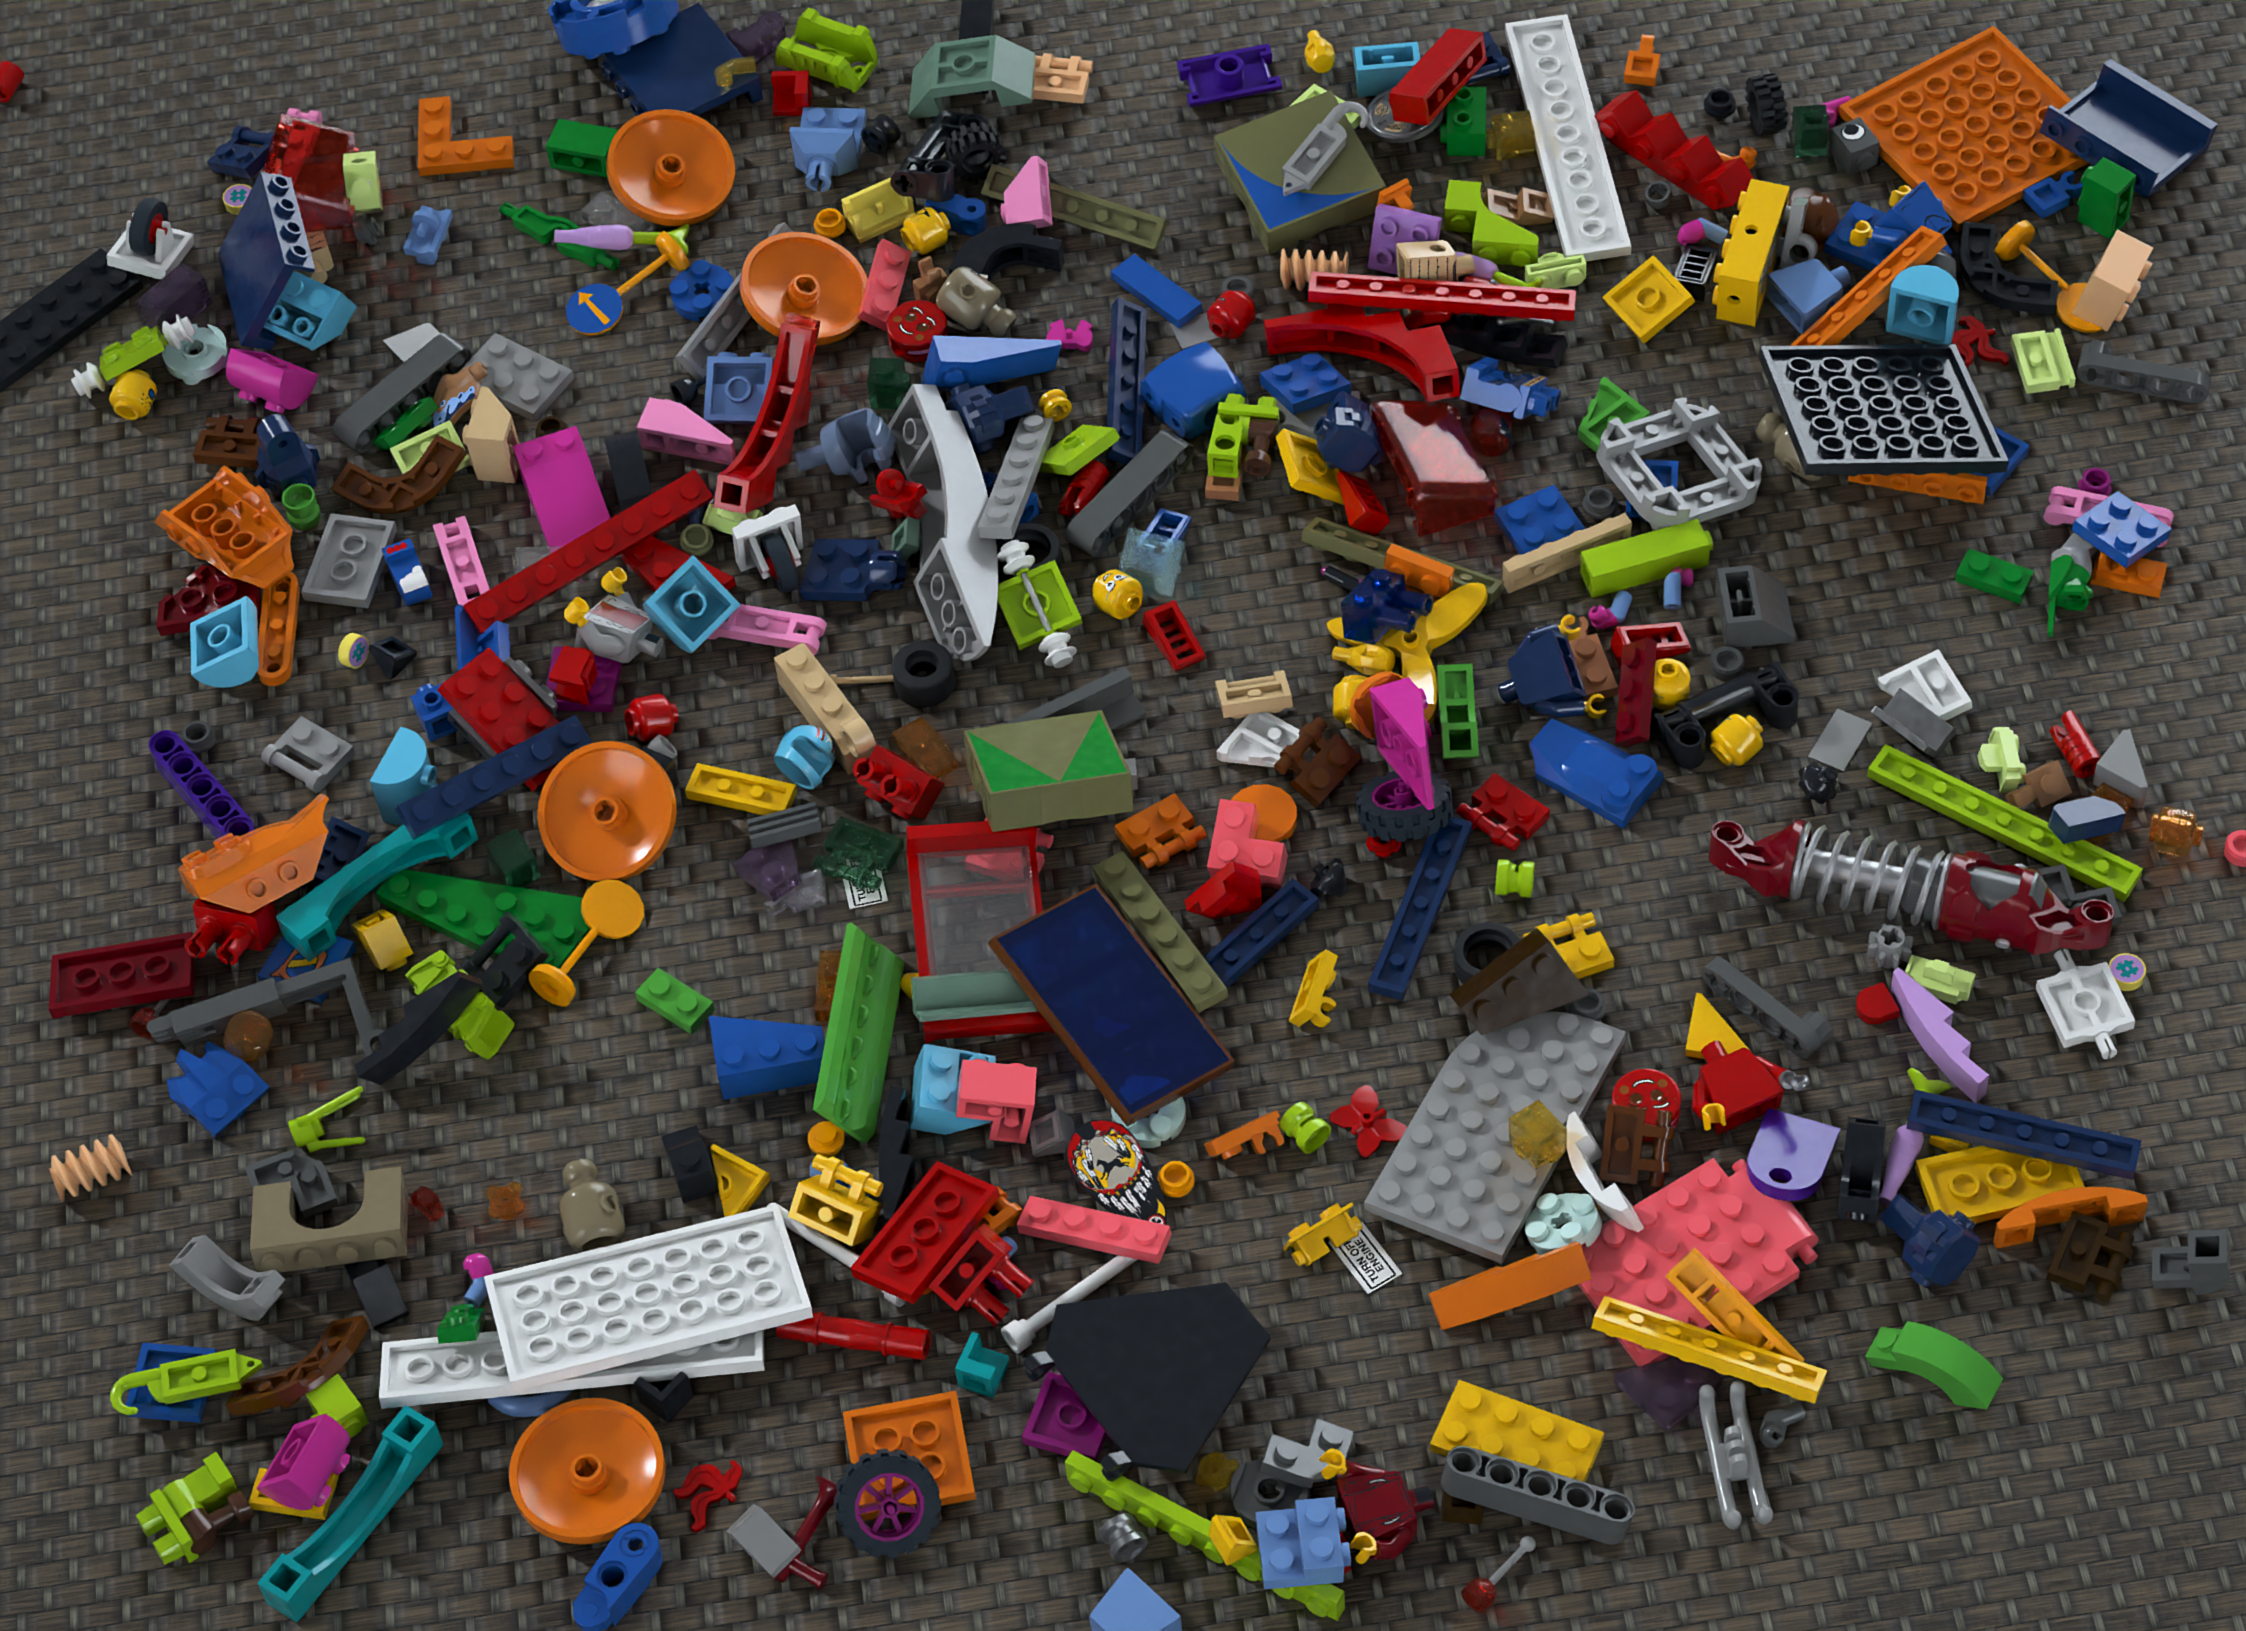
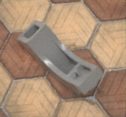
M206 1235L193 1237L169 1264L176 1273L205 1297L237 1316L254 1321H259L283 1292L279 1287L286 1280L275 1269L256 1272L242 1266L222 1251Z

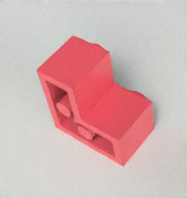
M1220 799L1207 869L1210 876L1213 877L1229 862L1234 861L1257 869L1262 887L1281 889L1288 854L1284 843L1255 839L1259 821V814L1255 804Z
M983 1059L963 1060L958 1081L956 1117L991 1121L989 1140L1026 1144L1035 1106L1037 1067H1028L1020 1063H991Z

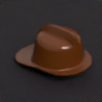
M1799 187L1792 192L1789 206L1792 205L1795 197L1809 199L1802 233H1807L1816 240L1817 252L1824 250L1825 242L1834 233L1839 223V214L1835 205L1830 201L1829 196L1809 187ZM1798 245L1803 250L1808 251V249L1805 246Z

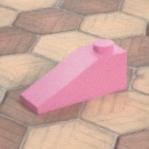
M649 398L637 425L641 449L730 465L736 458L733 440L689 408L672 400Z

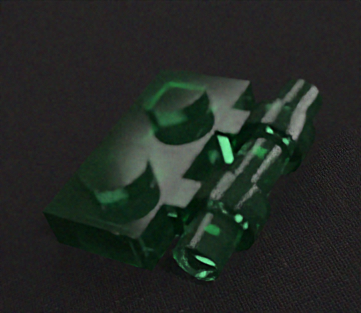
M840 816L824 841L825 850L831 852V855L827 858L818 854L813 861V868L824 871V875L833 879L840 877L851 881L854 887L863 890L867 887L877 891L881 886L882 878L873 875L872 872L874 869L888 873L904 849V842L902 838ZM846 859H850L860 864L857 868L844 864Z

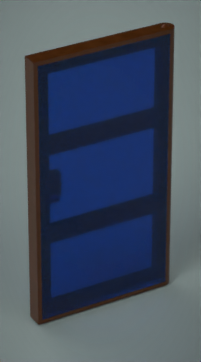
M1097 883L1000 933L988 942L990 948L1126 1126L1141 1120L1233 1069L1235 1060Z

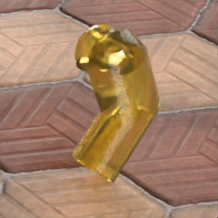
M754 56L735 58L716 67L714 71L716 84L719 87L730 86L733 83L732 75L756 72Z

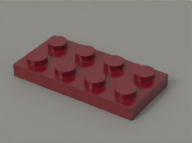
M186 932L52 955L48 1008L52 1018L194 995L195 958L190 956L185 949V943L192 937L193 933Z

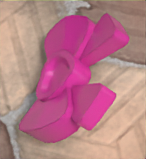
M1059 319L1050 324L1046 340H1061V348L1063 349L1078 348L1083 352H1089L1093 347L1092 325L1085 320H1081L1076 331L1070 328L1065 331L1063 320Z

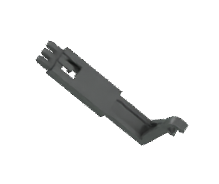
M350 958L276 982L272 977L168 1012L169 1014L152 1019L147 1023V1030L157 1043L163 1044L179 1039L183 1046L186 1047L287 1013V1006L344 987L366 1057L374 1053L372 1046L374 1042L380 1040L379 1034L384 1032L381 1029L374 1030L359 975Z

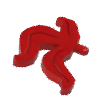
M1970 315L1959 319L1958 324L1966 325L1967 329L1955 332L1951 344H1956L1966 367L1973 363L1975 354L1970 346L1978 342L1977 355L1979 358L1989 362H2000L2005 367L2008 365V354L1996 350L1988 344L1989 336L1996 333L1995 329L1986 330L1983 323Z
M730 1460L732 1468L725 1475H722L720 1470L712 1464L696 1466L690 1470L682 1487L673 1490L676 1498L688 1499L697 1493L701 1487L711 1489L710 1491L697 1494L691 1501V1513L695 1519V1523L691 1526L692 1532H700L706 1527V1513L711 1504L720 1502L725 1497L732 1503L736 1501V1496L732 1492L737 1489L743 1475V1469L736 1461Z

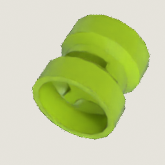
M1498 859L1495 895L1507 896L1509 893L1517 892L1520 897L1532 898L1535 862L1523 861L1520 865L1512 864L1510 860Z
M1304 1101L1290 1107L1279 1122V1128L1288 1137H1294L1296 1145L1305 1154H1310L1320 1148L1331 1133V1127L1322 1118H1316L1314 1110Z

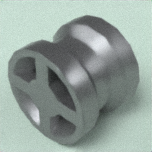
M1123 1513L1111 1518L1099 1530V1536L1102 1541L1110 1545V1555L1115 1562H1125L1136 1557L1148 1544L1144 1533L1137 1531V1521L1131 1513Z

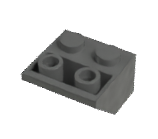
M1753 565L1717 568L1715 594L1725 646L1739 648L1795 642L1785 583Z

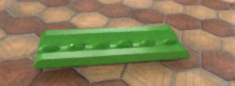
M850 922L846 925L813 1110L864 1144L870 1140L876 1130L904 960L884 945L874 941L866 932Z

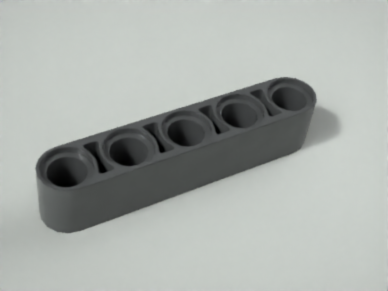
M440 333L343 412L334 423L333 434L359 453L368 451L375 445L372 439L418 399L432 398L443 375L458 373L472 358L471 350L449 334Z
M1166 429L1161 430L1072 519L1065 532L1066 541L1093 557L1099 556L1189 465L1194 455V445Z
M1457 1446L1449 1451L1441 1475L1440 1484L1443 1490L1453 1497L1605 1544L1614 1545L1625 1539L1635 1510L1633 1502L1621 1493L1468 1446Z

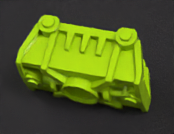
M807 8L797 21L795 35L791 39L785 37L777 46L775 63L776 66L780 67L782 65L791 68L793 71L809 70V75L834 83L836 88L842 86L856 93L878 64V54L867 27L857 25L854 28L820 16L819 12L813 8ZM799 41L814 45L816 50L799 44ZM860 61L867 65L865 67L858 65L852 68L850 64Z
M439 950L414 965L405 976L418 996L456 973L457 969L454 967L455 962L443 950ZM463 969L458 970L460 972L466 973ZM479 991L459 1018L447 1030L456 1039H463L465 1042L464 1046L470 1052L473 1051L489 1060L498 1052L512 1031L514 1022L503 1011H498L494 1007L495 1004L483 992Z

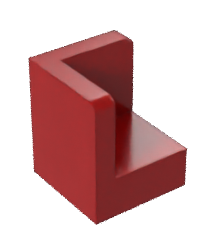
M809 70L773 71L771 73L774 93L773 115L802 116L803 107H811L812 101Z

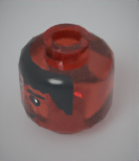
M1486 407L1476 412L1471 418L1469 425L1470 440L1473 449L1478 454L1488 457L1501 456L1512 448L1514 443V427L1512 417L1507 412Z

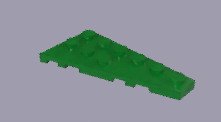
M406 869L389 877L375 893L378 902L476 951L500 925L499 919L506 911H509L524 924L550 955L543 964H549L559 969L591 930L586 925L581 914V901L583 897ZM510 933L490 958L495 960L515 936Z

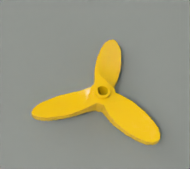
M1477 582L1463 585L1429 606L1413 625L1405 627L1367 618L1339 617L1328 621L1327 628L1334 638L1354 647L1369 642L1381 644L1391 649L1395 656L1399 657L1402 661V676L1404 678L1409 677L1418 688L1424 690L1428 707L1424 709V716L1430 725L1436 717L1439 705L1438 681L1430 658L1432 650L1456 637L1477 617L1486 604L1488 593L1486 586L1482 583Z

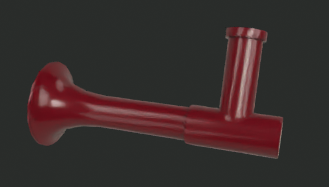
M817 1476L815 1478L819 1484L817 1499L792 1539L802 1551L774 1579L785 1583L792 1572L816 1585V1588L821 1589L828 1579V1573L821 1572L799 1560L805 1550V1546L823 1517L834 1505V1496L837 1494V1484Z

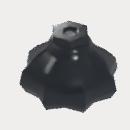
M1812 762L1808 766L1800 768L1798 786L1804 791L1807 799L1824 804L1828 799L1835 798L1836 778L1838 775L1833 767H1823L1816 762Z
M1334 858L1330 862H1326L1322 869L1317 865L1313 868L1312 871L1316 873V876L1310 883V891L1318 898L1330 895L1340 898L1346 893L1349 886L1344 879V864L1340 859Z

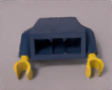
M1565 615L1558 626L1553 623L1531 630L1526 634L1516 649L1515 655L1509 658L1507 662L1512 678L1498 684V692L1505 703L1519 698L1522 706L1533 709L1537 714L1558 718L1583 716L1584 712H1587L1590 717L1599 719L1606 714L1607 710L1597 711L1591 705L1593 702H1603L1605 700L1603 695L1594 694L1585 702L1582 699L1587 694L1569 641L1576 640L1580 636L1581 627L1573 630L1566 628V626L1575 623L1573 615Z

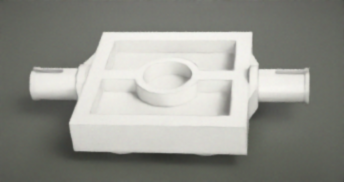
M2063 949V953L2061 950L2057 951L2054 954V958L2061 971L2055 976L2037 980L2036 990L2063 1047L2066 1048L2094 1041L2103 1059H2108V1056L2110 1058L2114 1057L2117 1054V1049H2115L2110 1036L2134 1029L2135 1019L2107 962L2092 966H2075L2068 949Z

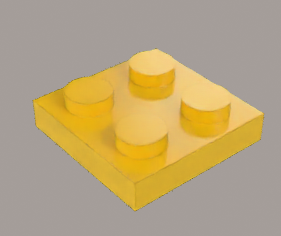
M1654 255L1602 297L1608 307L1643 344L1695 303L1693 296Z
M1283 428L1276 436V440L1291 487L1343 505L1336 475L1343 470L1339 468L1332 470L1327 467V462L1317 449V440Z

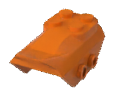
M225 465L220 468L210 482L169 512L164 509L154 521L155 524L166 531L167 535L175 543L195 558L208 561L230 578L248 582L267 590L294 568L290 545L293 529L270 502L269 495L261 486H253L241 472L236 474Z
M319 794L288 821L265 825L242 836H233L232 833H228L213 842L215 847L207 852L202 853L201 850H196L181 859L183 865L178 868L187 892L208 902L252 913L313 880L328 834V829L323 823V815L329 798L326 795Z

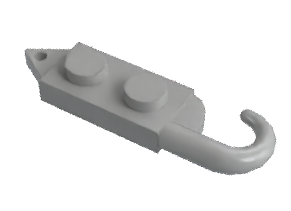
M1351 101L1340 103L1331 110L1321 124H1317L1282 167V176H1284L1283 196L1304 188L1307 190L1311 189L1346 146V130L1338 122L1346 113L1355 112L1361 117L1360 127L1365 128L1369 121V114L1364 106Z

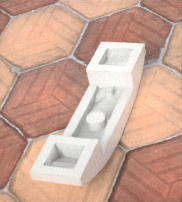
M1575 1111L1568 1115L1566 1125V1146L1575 1175L1597 1205L1612 1220L1636 1232L1643 1230L1644 1226L1634 1208L1615 1183L1607 1188L1603 1186L1592 1166V1163L1602 1157V1151L1587 1126Z

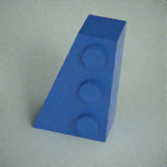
M709 1016L717 1076L723 1100L818 1083L825 1045L822 1026Z

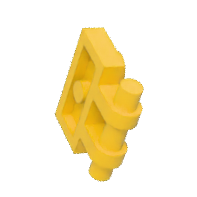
M1592 912L1581 916L1575 913L1566 916L1565 921L1550 926L1545 923L1535 927L1551 942L1577 979L1614 967V957L1601 931L1586 935L1584 929L1596 926ZM1569 934L1573 939L1571 941L1559 945H1556L1554 942V939Z

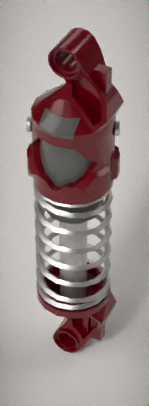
M1796 819L1783 830L1756 842L1752 841L1744 833L1742 826L1734 821H1719L1711 829L1708 854L1710 863L1724 871L1725 874L1744 879L1764 897L1779 896L1787 899L1791 897L1792 900L1800 898L1805 878L1810 877L1819 879L1816 896L1818 905L1824 902L1829 882L1842 884L1840 908L1843 911L1848 906L1853 887L1866 889L1863 912L1866 916L1872 911L1877 892L1889 894L1887 917L1890 921L1895 918L1900 903L1907 914H1911L1913 926L1918 924L1921 917L1923 921L1932 922L1934 931L1938 929L1939 932L1946 933L1947 937L1954 941L1970 943L1974 938H1982L1994 943L1999 948L2007 949L2012 947L2024 949L2032 955L2048 953L2059 948L2079 951L2081 949H2098L2107 945L2110 938L2114 909L2109 903L2093 899L2084 902L2082 906L2069 910L2048 887L2039 870L2029 869L2023 864L1999 865L1992 862L1989 855L1981 852L1967 851L1965 854L1955 853V855L1951 852L1946 856L1942 850L1935 855L1934 859L1924 857V853L1918 845L1911 850L1902 868L1900 867V847L1896 840L1887 845L1880 862H1876V842L1872 835L1864 839L1856 857H1853V838L1848 830L1840 834L1832 852H1829V832L1825 825L1819 827L1812 837L1813 827L1811 823L1808 822L1806 824V821ZM1822 835V850L1815 849ZM1846 840V854H1839ZM1869 846V860H1865L1863 857ZM1893 851V865H1888L1887 862Z

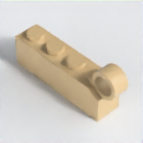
M804 642L774 657L778 683L809 724L823 729L830 735L835 745V758L848 775L853 773L854 763L860 758L865 757L869 759L876 747L875 739L866 722L860 717Z

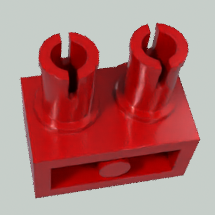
M876 745L869 759L865 757L860 758L853 766V774L857 778L856 782L867 788L864 794L882 804L884 800L889 801L894 805L891 811L907 820H910L912 816L925 820L945 785L943 781L904 757L879 745Z
M198 898L192 905L197 930L186 941L185 949L190 956L196 958L198 954V959H201L207 954V951L214 942L222 944L217 949L218 958L225 964H228L230 961V965L236 964L246 949L263 952L279 931L274 901L252 913H246Z
M984 1223L973 1232L928 1287L955 1311H958L964 1305L966 1307L972 1306L995 1328L1010 1311V1308L1006 1307L984 1288L987 1285L984 1283L987 1278L991 1279L994 1276L1015 1294L1018 1299L1035 1280L1028 1277L1009 1260L1010 1255L1008 1253L1013 1247Z

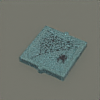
M1128 527L1123 551L1119 553L1121 558L1119 570L1137 579L1144 590L1173 597L1179 573L1183 571L1181 563L1186 541Z

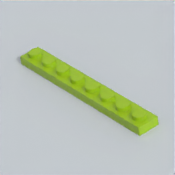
M1884 745L1868 768V778L2051 867L2065 864L2068 875L2096 889L2111 886L2115 898L2125 902L2142 876L2143 868L2090 842L2079 840L2063 844L2048 827V822L1889 745Z
M1072 1450L1065 1461L1067 1480L1076 1490L1082 1493L1091 1492L1101 1497L1104 1503L1112 1509L1118 1511L1124 1509L1135 1515L1137 1520L1149 1528L1158 1527L1168 1532L1171 1538L1184 1546L1191 1544L1202 1550L1210 1560L1220 1564L1224 1562L1208 1535L1211 1521L1124 1476H1120L1113 1482L1108 1481L1102 1474L1103 1467L1101 1464ZM1257 1546L1258 1549L1254 1553L1230 1564L1237 1568V1571L1250 1581H1257L1258 1579L1263 1582L1259 1546ZM1332 1584L1272 1589L1282 1598H1294L1304 1603L1309 1611L1319 1617L1328 1616L1338 1621L1345 1610V1593Z

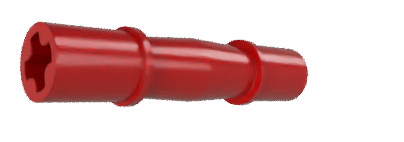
M820 1311L818 1313L812 1312L813 1318L776 1327L778 1338L813 1343L815 1346L825 1343L848 1349L882 1352V1355L886 1357L893 1355L926 1360L931 1346L930 1330L894 1325L893 1322L883 1325L853 1318L826 1316L824 1312Z

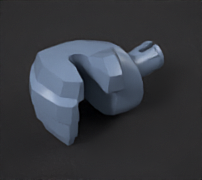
M863 408L847 413L824 426L820 432L821 444L795 452L796 463L801 472L828 463L831 471L836 476L849 475L857 483L862 484L868 481L866 468L870 463L877 462L881 471L888 469L892 465L896 440L892 431L880 416L870 408Z

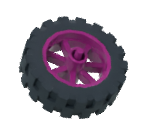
M1395 771L1386 773L1384 777L1377 776L1371 779L1372 782L1370 784L1365 783L1361 787V791H1358L1356 795L1361 829L1364 832L1367 831L1368 835L1373 838L1379 836L1380 840L1390 841V839H1396L1397 842L1406 841L1407 838L1417 840L1423 838L1425 834H1435L1438 832L1439 827L1444 828L1449 823L1448 819L1453 817L1449 782L1446 779L1442 780L1441 775L1437 773L1431 774L1434 809L1427 810L1412 792L1411 787L1407 786Z
M879 1449L877 1453L872 1455L869 1453L863 1454L859 1457L860 1461L856 1464L851 1463L845 1469L846 1474L843 1479L840 1478L837 1482V1494L834 1496L837 1521L846 1538L858 1550H864L870 1556L880 1558V1555H887L888 1558L899 1557V1553H912L916 1550L915 1546L920 1542L924 1544L931 1537L930 1531L932 1528L936 1529L938 1525V1513L941 1511L942 1506L939 1498V1488L928 1468L915 1456L911 1457L904 1451L895 1449V1452H889L888 1449ZM885 1477V1489L877 1491L870 1485L872 1482ZM892 1477H898L908 1482L893 1494ZM864 1490L875 1497L876 1502L859 1505ZM914 1490L916 1495L915 1506L898 1502V1500ZM879 1510L871 1527L860 1515ZM899 1511L912 1513L908 1520L900 1525L897 1518ZM887 1517L891 1518L895 1528L879 1530V1527L884 1518Z

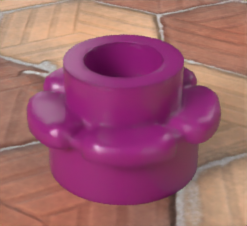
M2090 468L2084 472L2082 479L2078 481V489L2108 496L2112 491L2110 475L2104 469Z

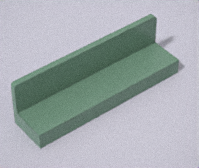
M1056 965L1024 968L1040 990L1059 981L1058 967ZM1007 969L911 977L913 1014L920 1022L1038 1012L1037 1008ZM1061 999L1051 1004L1055 1010L1065 1009L1064 1002Z

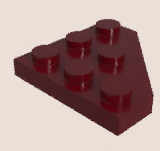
M202 564L183 581L185 587L174 596L168 594L158 603L156 627L160 636L190 631L191 622L245 596L250 598L255 604L257 619H259L261 588L242 580L230 578L212 564L208 567Z

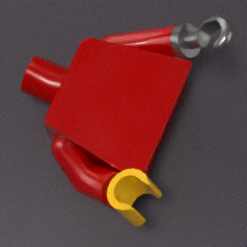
M1719 1040L1713 1041L1701 1050L1707 1064L1700 1068L1698 1080L1693 1085L1692 1111L1703 1121L1704 1130H1711L1712 1123L1717 1135H1720L1766 1114L1768 1108L1774 1110L1780 1108L1784 1092L1783 1088H1794L1795 1091H1800L1809 1085L1810 1079L1806 1075L1797 1076L1793 1071L1780 1067L1759 1055H1754L1747 1048H1741L1728 1054Z

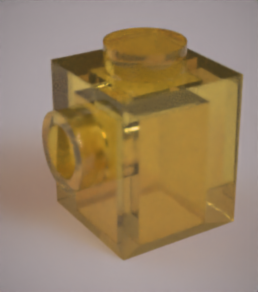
M1529 110L1491 115V129H1486V140L1488 148H1494L1497 161L1535 156V131Z
M1540 1100L1509 1117V1140L1512 1142L1517 1155L1523 1160L1527 1159L1535 1169L1540 1168L1546 1163L1557 1161L1566 1151L1567 1129Z

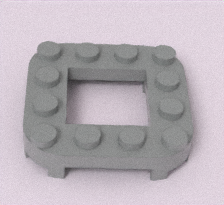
M1687 398L1674 399L1672 409L1626 424H1623L1618 417L1608 422L1607 429L1601 436L1596 453L1599 464L1638 514L1650 523L1653 530H1659L1695 519L1703 522L1743 509L1755 502L1761 482L1762 465L1758 458L1752 460L1746 458L1718 424L1720 412L1712 405L1707 410L1697 405L1686 404ZM1687 441L1717 477V480L1680 492L1673 485L1664 488L1639 456Z

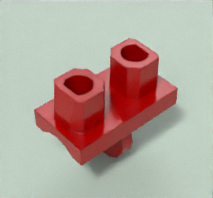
M888 468L880 472L876 480V488L879 494H872L868 498L873 506L886 509L890 517L896 519L904 515L905 518L909 516L919 520L928 512L921 499L928 493L923 484L906 481L903 474L896 469Z

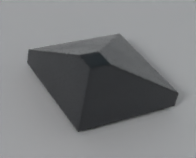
M393 636L373 643L368 648L385 676L389 679L395 678L417 655L415 649Z

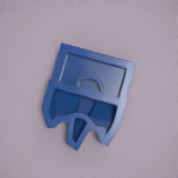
M207 1041L203 1047L205 1055L202 1059L180 1049L176 1063L185 1075L167 1079L169 1096L188 1117L192 1115L215 1139L263 1097L270 1087L244 1060Z

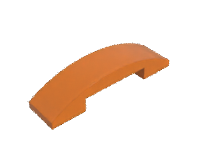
M2080 1187L2052 1192L2032 1199L2005 1215L1996 1225L1993 1243L1995 1249L2033 1242L2036 1227L2067 1222L2073 1211L2090 1217L2102 1215L2104 1222L2110 1224L2109 1227L2144 1221L2148 1200L2144 1194L2111 1187Z

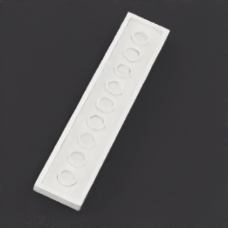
M1568 15L1505 23L1508 46L1547 193L1549 194L1564 257L1583 254L1585 261L1631 255L1630 239L1598 123L1594 117L1593 105Z
M764 1330L517 1392H512L497 1331L482 1332L477 1340L438 1344V1337L383 1342L379 1401L381 1409L404 1407L405 1405L415 1406L634 1384L638 1377L643 1378L647 1382L673 1380L681 1371L688 1375V1378L765 1371Z

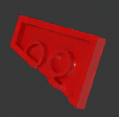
M653 536L622 553L623 561L653 592L691 557V555ZM699 560L727 591L736 586L733 576Z

